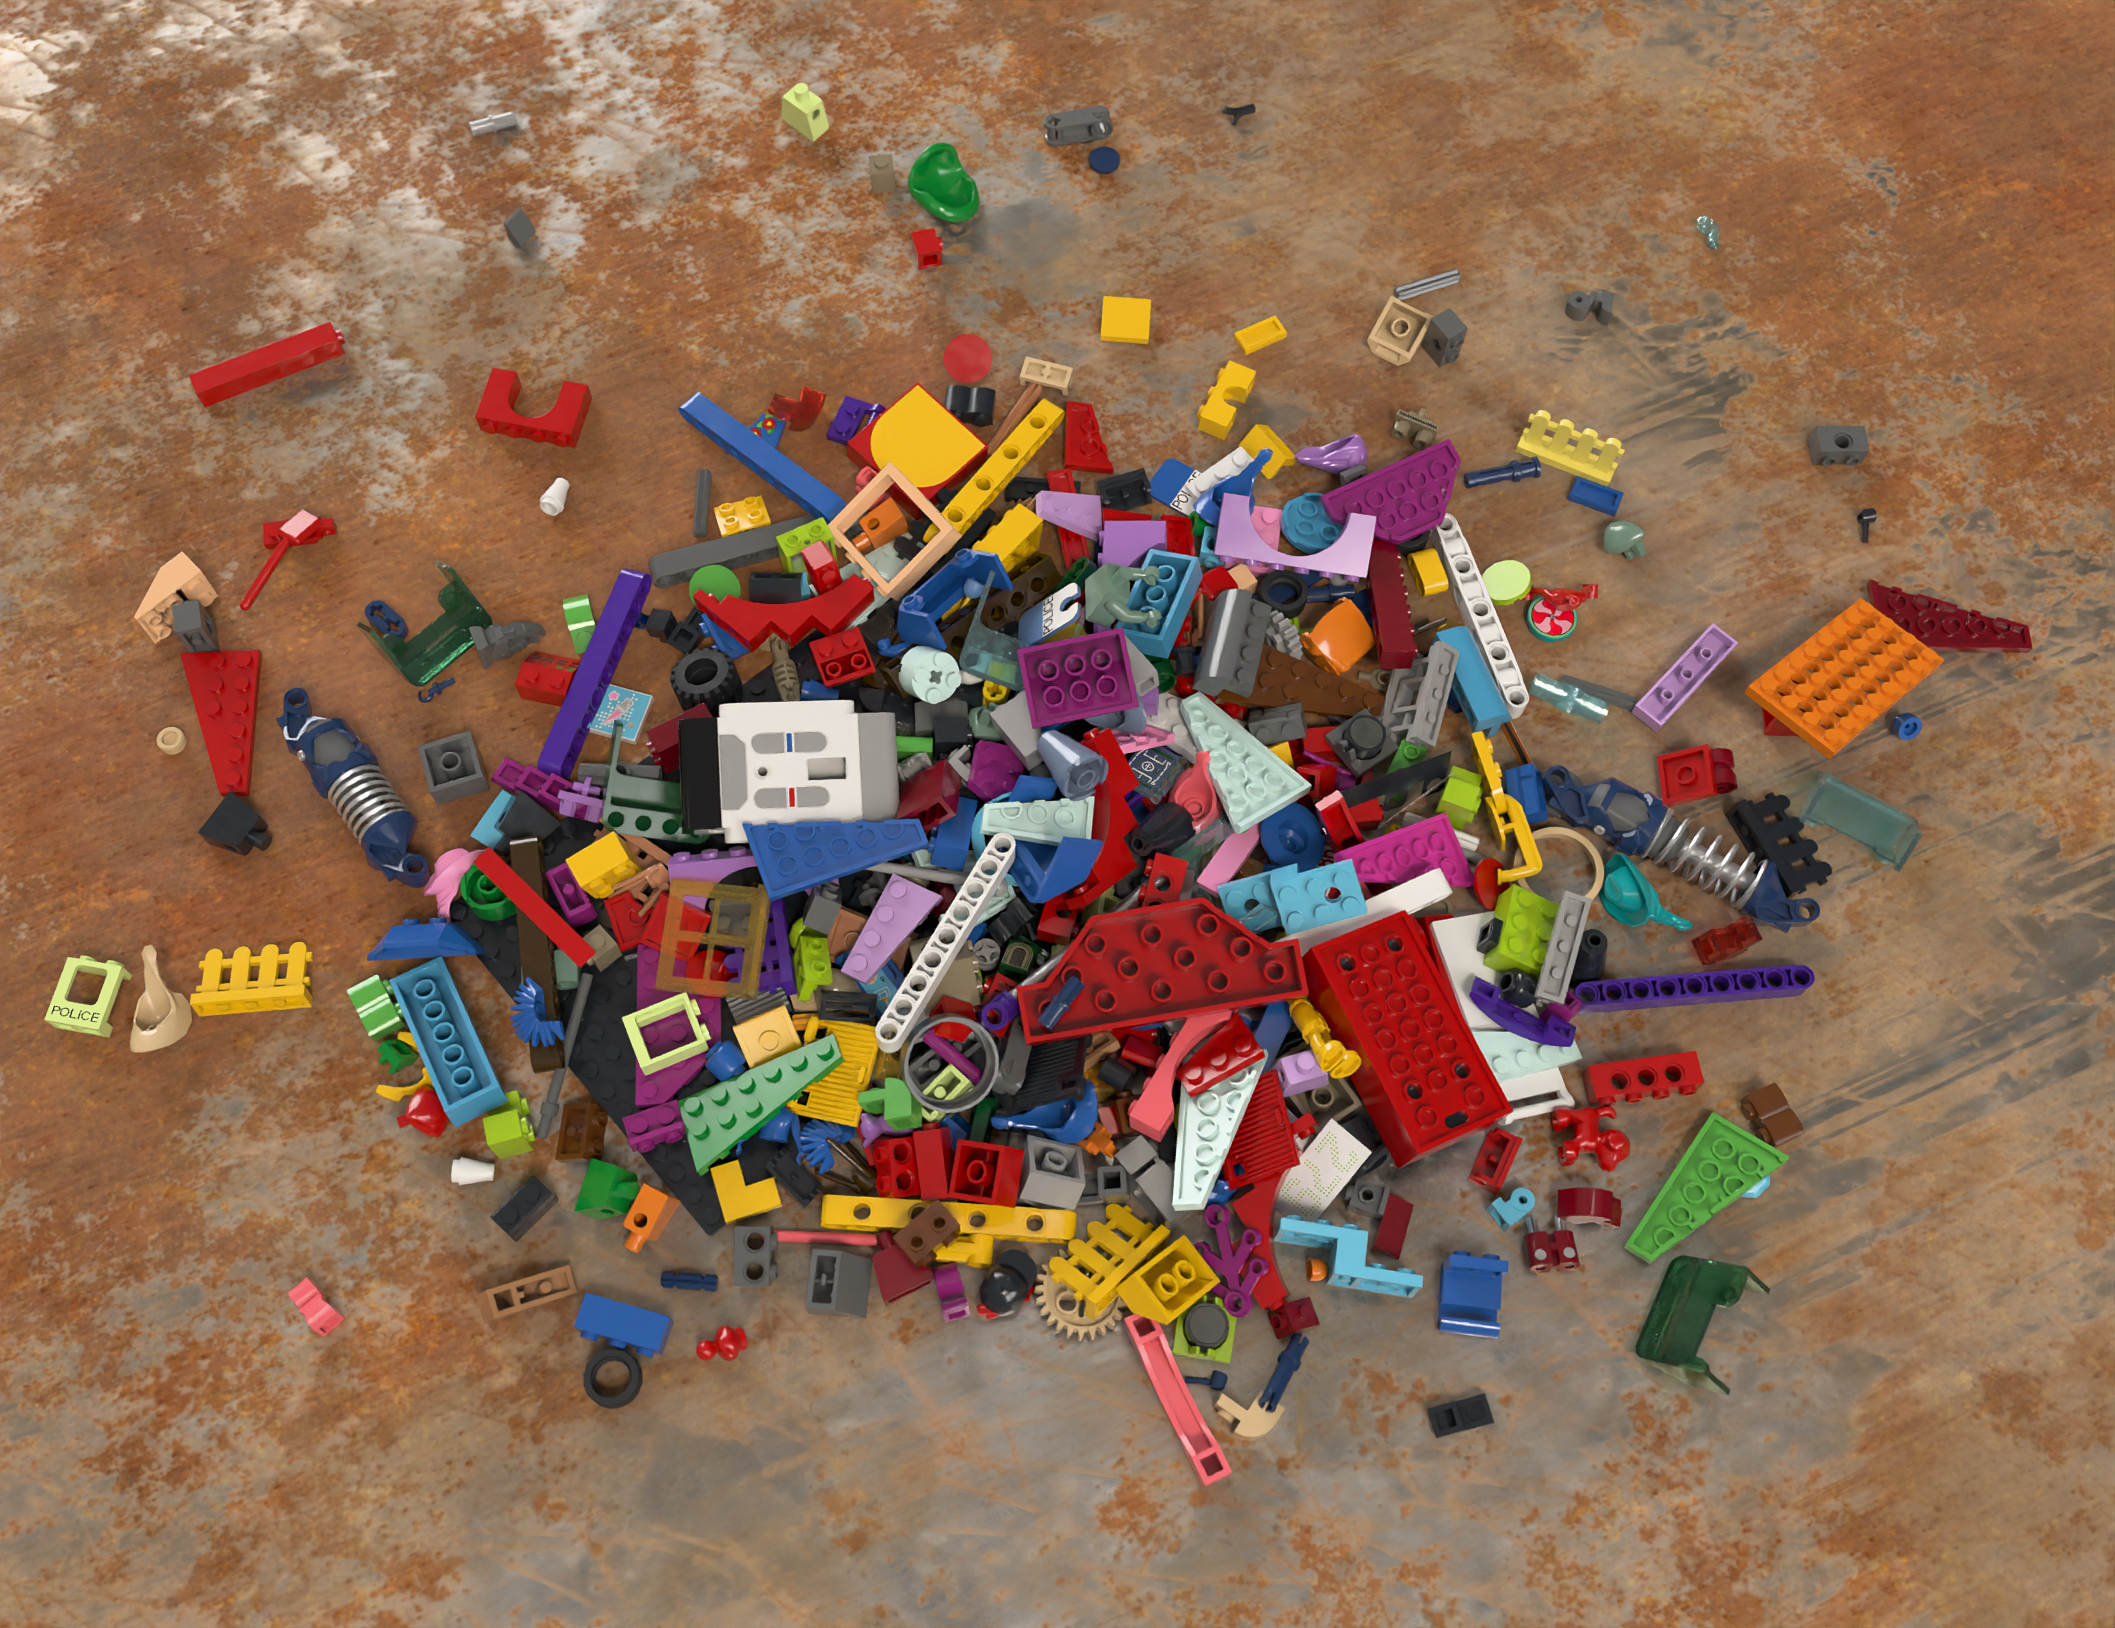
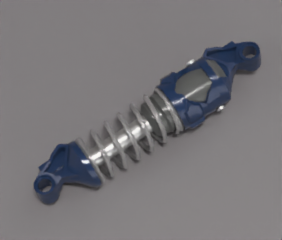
M1561 765L1550 767L1543 777L1544 790L1551 798L1548 806L1561 812L1572 828H1585L1613 843L1616 850L1629 857L1632 855L1641 858L1648 856L1651 858V864H1657L1661 860L1665 863L1667 862L1668 873L1674 872L1686 861L1682 874L1683 881H1690L1702 870L1698 882L1699 890L1707 889L1718 878L1714 891L1715 898H1723L1734 887L1730 900L1731 906L1733 908L1736 907L1737 910H1740L1739 912L1745 914L1751 924L1773 926L1787 933L1790 927H1805L1818 918L1820 906L1815 900L1811 898L1789 900L1786 898L1780 884L1776 863L1768 861V859L1762 860L1754 872H1750L1748 869L1755 857L1754 852L1749 854L1742 866L1732 862L1739 848L1738 843L1733 845L1725 858L1716 853L1723 839L1722 835L1717 836L1709 849L1700 845L1707 830L1706 826L1699 830L1693 840L1687 838L1689 835L1688 826L1691 822L1690 818H1686L1683 823L1678 821L1677 817L1674 816V809L1671 810V808L1663 804V799L1649 791L1642 793L1614 777L1590 785L1575 786L1568 769ZM1550 776H1559L1562 784L1556 785L1552 783ZM1676 856L1679 857L1678 861L1672 866ZM1691 864H1692L1693 866H1695V868H1694L1693 871L1688 875L1690 866H1691ZM1708 873L1712 875L1709 878V880L1704 884L1706 874ZM1723 882L1727 883L1728 885H1727V886L1725 887V889L1720 893V889H1721L1722 883H1723ZM1740 890V891H1742V892H1741V894H1740V896H1739V898H1738V901L1736 902V897H1737L1738 891ZM1799 907H1804L1808 910L1809 918H1804L1800 915Z

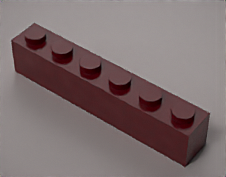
M1373 539L1365 583L1380 669H1411L1413 658L1418 657V644L1413 642L1415 629L1414 624L1409 621L1411 618V606L1406 604L1408 592L1407 586H1403L1404 569L1399 567L1401 561L1400 549H1396V545L1381 539Z

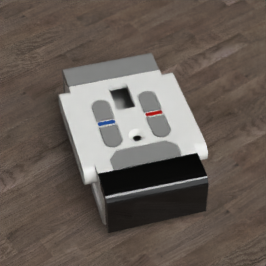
M854 701L730 703L719 705L718 718L680 719L677 722L682 834H725V843H748L742 824L768 825V823H778V825L796 824L797 822L841 821V823H856V821L867 820V822L896 820L900 799L895 713H854Z

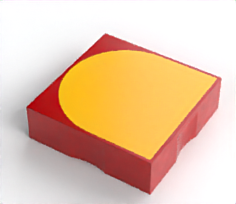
M917 382L847 443V457L861 470L869 466L877 473L891 462L936 506L938 504L936 500L938 491L943 488L950 490L955 485L963 482L987 460L989 446ZM896 482L887 489L892 499L915 520L919 521L923 517V511Z

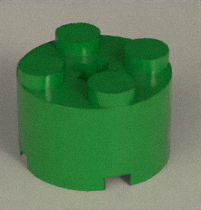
M472 864L471 869L466 874L464 873L461 879L460 889L463 898L478 918L488 921H498L516 914V904L475 864Z

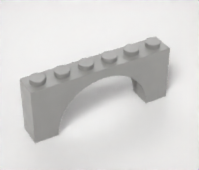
M1125 635L1135 689L1140 697L1159 686L1158 672ZM1023 690L1012 700L996 707L990 713V718L995 731L1024 766L1031 770L1044 761L1037 749L1038 740L1042 735V727L1032 729L1026 693Z

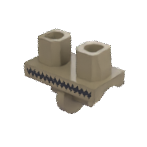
M1424 408L1420 410L1419 414L1413 411L1408 413L1399 409L1392 427L1394 429L1392 437L1402 441L1405 440L1408 434L1415 437L1413 445L1416 448L1425 450L1429 444L1433 445L1440 426L1432 423V419L1424 417L1427 411Z

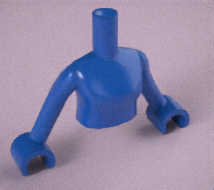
M783 1106L780 1109L781 1113L761 1128L758 1137L765 1140L787 1143L791 1128L799 1153L796 1160L800 1166L801 1159L810 1153L801 1152L800 1149L805 1144L800 1142V1137L802 1136L800 1135L801 1127L798 1115ZM741 1140L737 1143V1156L742 1153L741 1144L744 1142V1140Z

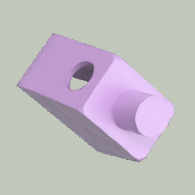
M1312 1049L1283 1057L1270 1070H1277L1284 1098L1329 1084L1328 1073L1320 1069Z

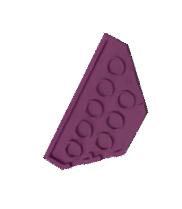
M1447 439L1324 494L1320 497L1319 501L1330 521L1345 526L1349 513L1377 516L1373 537L1399 545L1443 523L1445 510L1450 500L1455 475L1459 469L1461 459L1451 441Z
M644 944L638 945L637 1011L686 992L689 1000H696L701 1012L700 1015L696 1016L699 1025L705 1023L711 1039L706 1041L709 1050L646 1076L636 1056L635 1105L637 1108L656 1107L670 1102L673 1096L702 1070L707 1060L704 1056L719 1040L722 1041V998H706L694 992L687 984L685 978L686 961L674 958ZM686 1010L640 1028L651 1059L697 1041Z

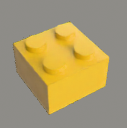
M614 831L566 859L579 886L595 899L611 895L614 892L612 889L614 884L643 871L629 844Z

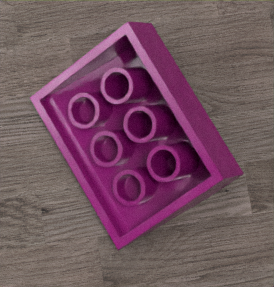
M1123 628L1017 649L1032 729L1139 708Z

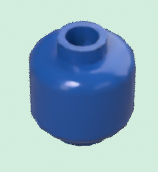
M719 1040L704 1056L707 1058L705 1067L721 1082L740 1075L746 1070L743 1066L746 1062L743 1051L730 1040L725 1042Z

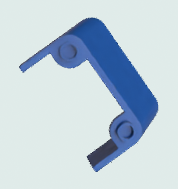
M968 548L961 549L956 552L953 559L913 594L905 597L899 606L896 629L901 640L945 650L947 646L935 622L965 596L963 587L968 577L989 587L1012 590L1014 588L998 554Z
M1020 775L1008 802L1032 803L1034 800L1051 801L1057 784L1051 778ZM1063 837L1059 847L1014 839L1015 860L1008 871L1029 902L1045 903L1087 879L1103 842L1101 840ZM1000 847L997 849V851L1005 853L1008 852L1009 849L1005 847Z

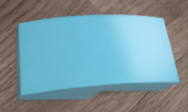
M505 790L500 792L470 835L492 850H495L494 846L503 837L494 828V825L512 796Z

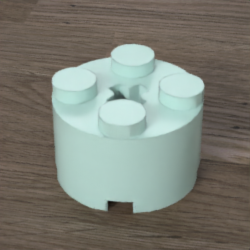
M917 646L909 650L900 663L902 664L901 673L899 672L901 686L907 693L932 704L942 702L949 698L961 684L957 662L950 654L929 646Z

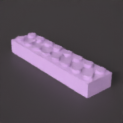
M1713 623L1635 705L1631 713L1655 732H1658L1730 655L1738 642Z

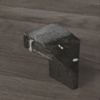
M894 599L879 607L874 617L858 626L865 644L871 650L878 647V640L889 638L893 632Z

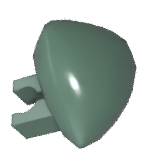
M1624 520L1614 521L1609 524L1604 534L1605 552L1615 555L1624 552L1628 560H1632L1636 553L1638 558L1643 557L1647 552L1641 541L1644 536L1643 529L1633 522Z
M993 702L989 704V707L981 706L972 708L969 711V727L972 726V735L978 741L996 742L1003 740L993 728L990 713L998 707Z

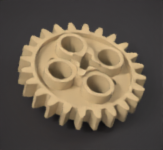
M1062 1249L1058 1250V1257H1062L1066 1261L1071 1258ZM1105 1251L1101 1255L1106 1258L1107 1252ZM1050 1255L1049 1258H1048V1262H1049L1054 1256ZM1080 1263L1075 1266L1077 1270L1081 1267L1084 1268V1275L1088 1278L1089 1275L1093 1274ZM1042 1264L1040 1270L1044 1275H1037L1036 1282L1041 1285L1035 1286L1034 1293L1042 1295L1036 1299L1035 1305H1044L1039 1315H1049L1046 1323L1047 1326L1056 1323L1055 1333L1058 1334L1062 1329H1065L1067 1339L1075 1332L1077 1333L1078 1341H1081L1084 1333H1087L1090 1340H1093L1096 1330L1101 1336H1104L1106 1333L1105 1325L1110 1329H1114L1116 1324L1113 1319L1121 1320L1123 1314L1119 1310H1125L1127 1307L1126 1303L1121 1300L1120 1295L1094 1320L1085 1314L1086 1301L1083 1300L1084 1316L1079 1317V1302L1074 1299L1075 1293L1062 1282H1059L1057 1285L1052 1282L1049 1266ZM1069 1301L1074 1306V1309L1072 1311H1064L1061 1309L1059 1302Z

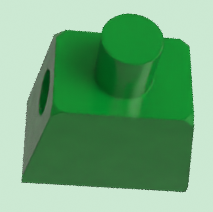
M591 1158L574 1211L595 1220L625 1215L628 1212L631 1200L636 1199L640 1191V1187L637 1184V1174Z

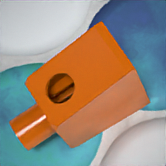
M890 497L859 520L863 532L851 539V541L860 552L869 546L876 550L907 533L909 526L904 515Z
M644 1183L623 1223L624 1227L631 1230L623 1246L639 1253L646 1239L657 1241L681 1203L680 1200L657 1187Z

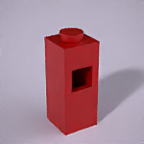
M939 1122L922 1124V1130L913 1132L922 1201L951 1198L948 1197L954 1156L950 1126L940 1127Z

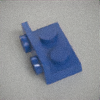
M706 613L700 615L702 623L699 624V627L705 638H711L714 644L711 646L712 650L717 648L720 649L721 653L726 652L732 661L750 653L749 650L710 620Z

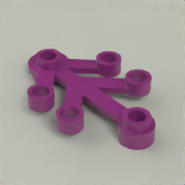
M1213 1204L1205 1210L1204 1218L1210 1227L1216 1229L1222 1258L1211 1251V1246L1207 1242H1197L1193 1246L1198 1252L1199 1247L1202 1246L1204 1248L1202 1258L1205 1262L1227 1277L1229 1288L1219 1282L1210 1290L1224 1299L1225 1309L1230 1315L1236 1318L1245 1317L1251 1312L1253 1307V1299L1250 1294L1259 1277L1268 1273L1269 1264L1263 1258L1253 1259L1249 1263L1250 1271L1242 1285L1239 1273L1253 1247L1261 1244L1262 1234L1257 1229L1246 1230L1242 1235V1243L1234 1256L1227 1226L1230 1220V1212L1223 1204ZM1219 1210L1222 1212L1223 1216L1221 1221L1217 1218V1213ZM1251 1233H1253L1255 1236L1254 1243H1251L1249 1240V1235ZM1257 1262L1262 1265L1261 1272L1256 1270ZM1239 1297L1242 1299L1243 1306L1241 1308L1237 1304V1299Z

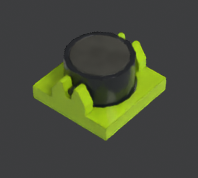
M1203 1295L1177 1316L1172 1354L1225 1364L1231 1363L1237 1318L1227 1312L1222 1299L1219 1297L1208 1298L1207 1295Z

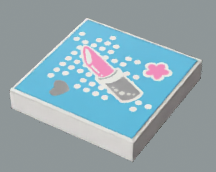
M609 684L592 724L589 722V732L611 738L614 720H620L623 723L621 741L636 745L654 702L653 696Z

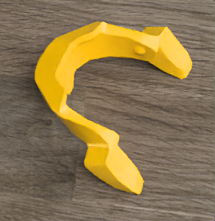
M399 1032L397 1038L412 1045V1049L419 1052L410 1032ZM423 1067L422 1073L424 1076L419 1083L408 1087L379 1085L376 1093L388 1100L399 1102L404 1095L413 1096L421 1087L425 1086L433 1089L434 1085L426 1067Z

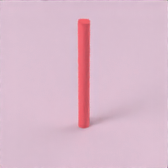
M773 1230V1232H778V1242L877 1246V1234Z

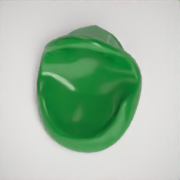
M936 143L927 147L919 155L908 177V189L914 200L928 212L942 220L959 223L971 219L979 208V193L975 181L963 169L956 149L948 143Z

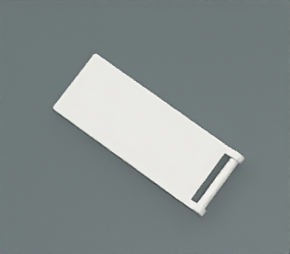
M1495 911L1434 921L1429 925L1459 1009L1470 1031L1510 1032L1487 1017L1469 996L1473 980L1476 976L1497 987L1498 981L1502 976V973L1483 965L1485 954L1478 952L1476 949L1480 929L1493 919ZM1534 1003L1527 1008H1520L1539 1018ZM1558 1067L1499 1084L1508 1101L1555 1091L1558 1095V1099L1514 1108V1112L1498 1122L1502 1126L1511 1124L1513 1120L1553 1112L1554 1108L1557 1107L1570 1109L1575 1107L1573 1097L1568 1093Z

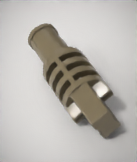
M776 640L771 643L770 647L775 661L772 670L777 692L782 702L800 701V684L795 663L789 657L787 643L784 640H780L781 646L779 649L778 641Z

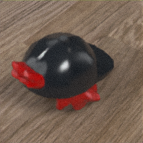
M1010 1249L1003 1252L993 1267L984 1275L979 1288L981 1304L976 1306L977 1313L992 1320L997 1317L1011 1315L1022 1307L1024 1303L1030 1301L1029 1296L1034 1293L1035 1286L1033 1285L1037 1275V1265L1033 1259L1020 1250Z

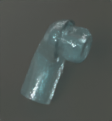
M1702 215L1697 219V228L1707 237V247L1715 249L1719 246V226L1709 219L1708 216Z

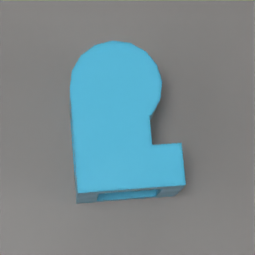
M1518 1188L1507 1197L1505 1202L1499 1197L1485 1210L1505 1232L1532 1210L1535 1205V1197L1529 1189Z

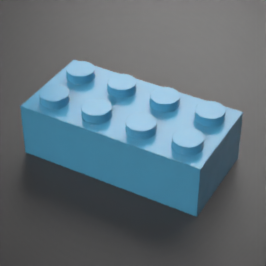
M1150 549L1141 570L1148 566H1156L1160 572L1159 580L1156 578L1155 586L1148 585L1143 579L1135 581L1126 606L1130 610H1140L1142 613L1159 610L1161 611L1162 618L1157 619L1158 625L1155 628L1148 627L1147 622L1130 624L1122 623L1118 620L1115 629L1123 628L1124 634L1142 654L1168 659L1203 574L1198 557Z

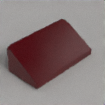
M1389 1193L1384 1214L1378 1223L1371 1251L1399 1260L1413 1204Z

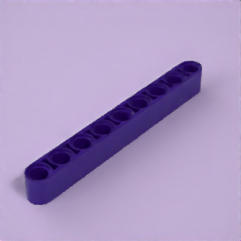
M627 568L622 569L619 573L539 757L537 769L549 776L554 773L565 780L571 775L590 731V727H588L589 722L592 724L650 591L652 578L649 573Z
M1789 965L1589 981L1580 983L1572 993L1580 1001H1582L1579 997L1580 993L1585 994L1589 998L1590 1002L1582 1001L1583 1005L1578 1012L1586 1014L1796 997L1804 993L1814 983L1815 975L1805 965ZM1794 977L1799 978L1802 982V985L1798 984L1795 981ZM1767 979H1771L1776 987L1771 986ZM1740 981L1746 982L1749 989L1744 988ZM1713 983L1719 984L1723 991L1717 990ZM1687 985L1692 986L1696 990V993L1690 992L1687 988ZM1660 987L1667 989L1670 996L1664 995ZM1633 989L1639 990L1642 993L1643 998L1637 997L1634 994ZM1606 991L1612 992L1616 1000L1610 999Z

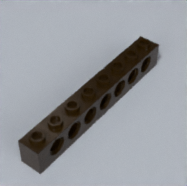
M1037 552L1007 574L1014 587L1012 590L989 587L980 597L973 599L937 625L947 646L945 650L941 651L950 654L958 662V659L965 653L974 651L980 642L994 636L999 628L1017 619L1018 614L1025 609L1032 608L1037 604V600L1044 595L1050 594L1062 580L1051 556ZM1034 579V584H1033V586L1031 587V586H1030L1031 581ZM1014 593V594H1015V597H1014L1013 601L1011 602V596H1012V594ZM995 607V613L991 617V611ZM975 622V628L971 631V626ZM955 637V643L951 646V640ZM911 644L878 668L892 693L903 699L913 695L907 693L900 684L899 672L901 673L902 667L900 663L909 650L922 645Z

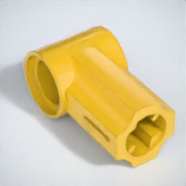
M971 1234L968 1237L960 1236L949 1248L943 1246L936 1252V1261L966 1263L967 1266L974 1268L992 1267L994 1237L986 1234Z

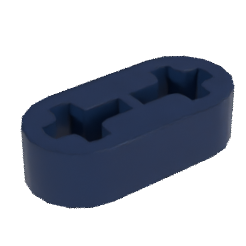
M376 600L366 606L365 616L368 621L387 639L399 642L406 638L409 632L408 626L403 618L386 603ZM375 611L382 612L384 618L381 619L378 615H374L373 613ZM393 624L395 627H399L400 630L397 632L391 630L389 625Z

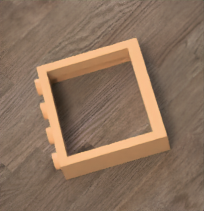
M891 462L827 525L834 536L835 545L839 548L843 546L847 550L845 556L854 565L859 563L862 566L860 572L870 582L874 580L878 584L876 590L884 598L890 596L897 602L962 537L955 527L901 470ZM896 482L941 531L888 583L844 533Z

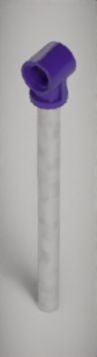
M1157 878L1154 881L1155 887L1158 890H1161L1168 884L1163 878ZM1147 880L1144 881L1141 885L1146 886ZM1141 885L1107 913L1139 908L1141 902L1137 901ZM1074 940L1016 987L1045 982ZM1016 987L1010 992L1004 989L977 1011V1023L987 1032L1002 1029L1020 1013ZM989 1010H993L998 1016L995 1025L990 1024L987 1020L986 1015Z

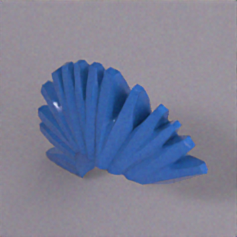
M527 977L525 980L528 987L520 984L519 988L523 992L516 991L515 993L519 997H513V1000L522 1003L511 1007V1010L521 1011V1013L510 1017L511 1022H515L512 1024V1028H517L514 1033L519 1034L518 1038H523L525 1043L532 1038V1046L536 1047L540 1039L544 1047H547L549 1043L550 1045H555V1034L561 1040H565L563 1022L546 1020L543 989L531 978Z
M813 1119L811 1123L808 1122L807 1127H804L800 1134L802 1136L800 1137V1142L805 1144L801 1146V1152L810 1153L805 1160L807 1162L811 1161L809 1164L811 1167L822 1163L819 1174L825 1173L835 1164L832 1152H830L833 1147L826 1142V1138L830 1137L839 1145L853 1139L856 1127L822 1120L821 1123L817 1119Z

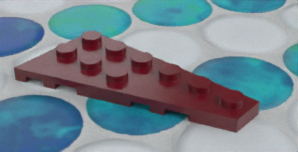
M1871 579L1867 583L1869 603L1935 652L2029 653L2033 649L2027 625L2000 617L1996 619L1981 615L1980 611L1959 609L1956 604L1922 594L1916 596L1908 594L1895 586L1891 588L1879 585V582Z

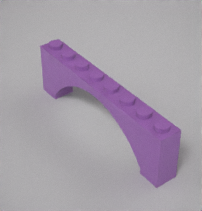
M1105 521L1104 531H1100L1099 542L1100 546H1103V553H1098V568L1104 564L1114 563L1121 566L1140 568L1141 570L1150 549L1167 552L1166 521ZM1096 623L1093 625L1094 634L1112 630V625L1109 628ZM1157 686L1141 697L1146 715H1158L1159 687Z

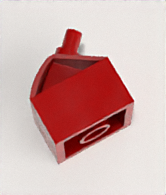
M958 1139L948 1197L1015 1208L1025 1150Z

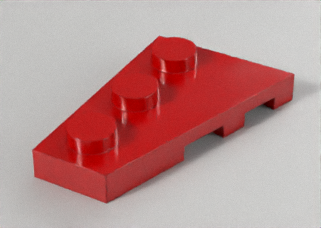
M1067 401L1064 469L1112 475L1114 468L1112 462H1109L1108 450L1105 443L1102 442L1099 433L1100 428L1091 404Z

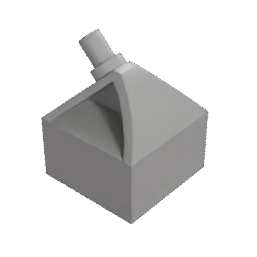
M1027 1135L1022 1150L1025 1151L1019 1181V1197L1015 1207L1075 1210L1086 1185L1082 1148Z

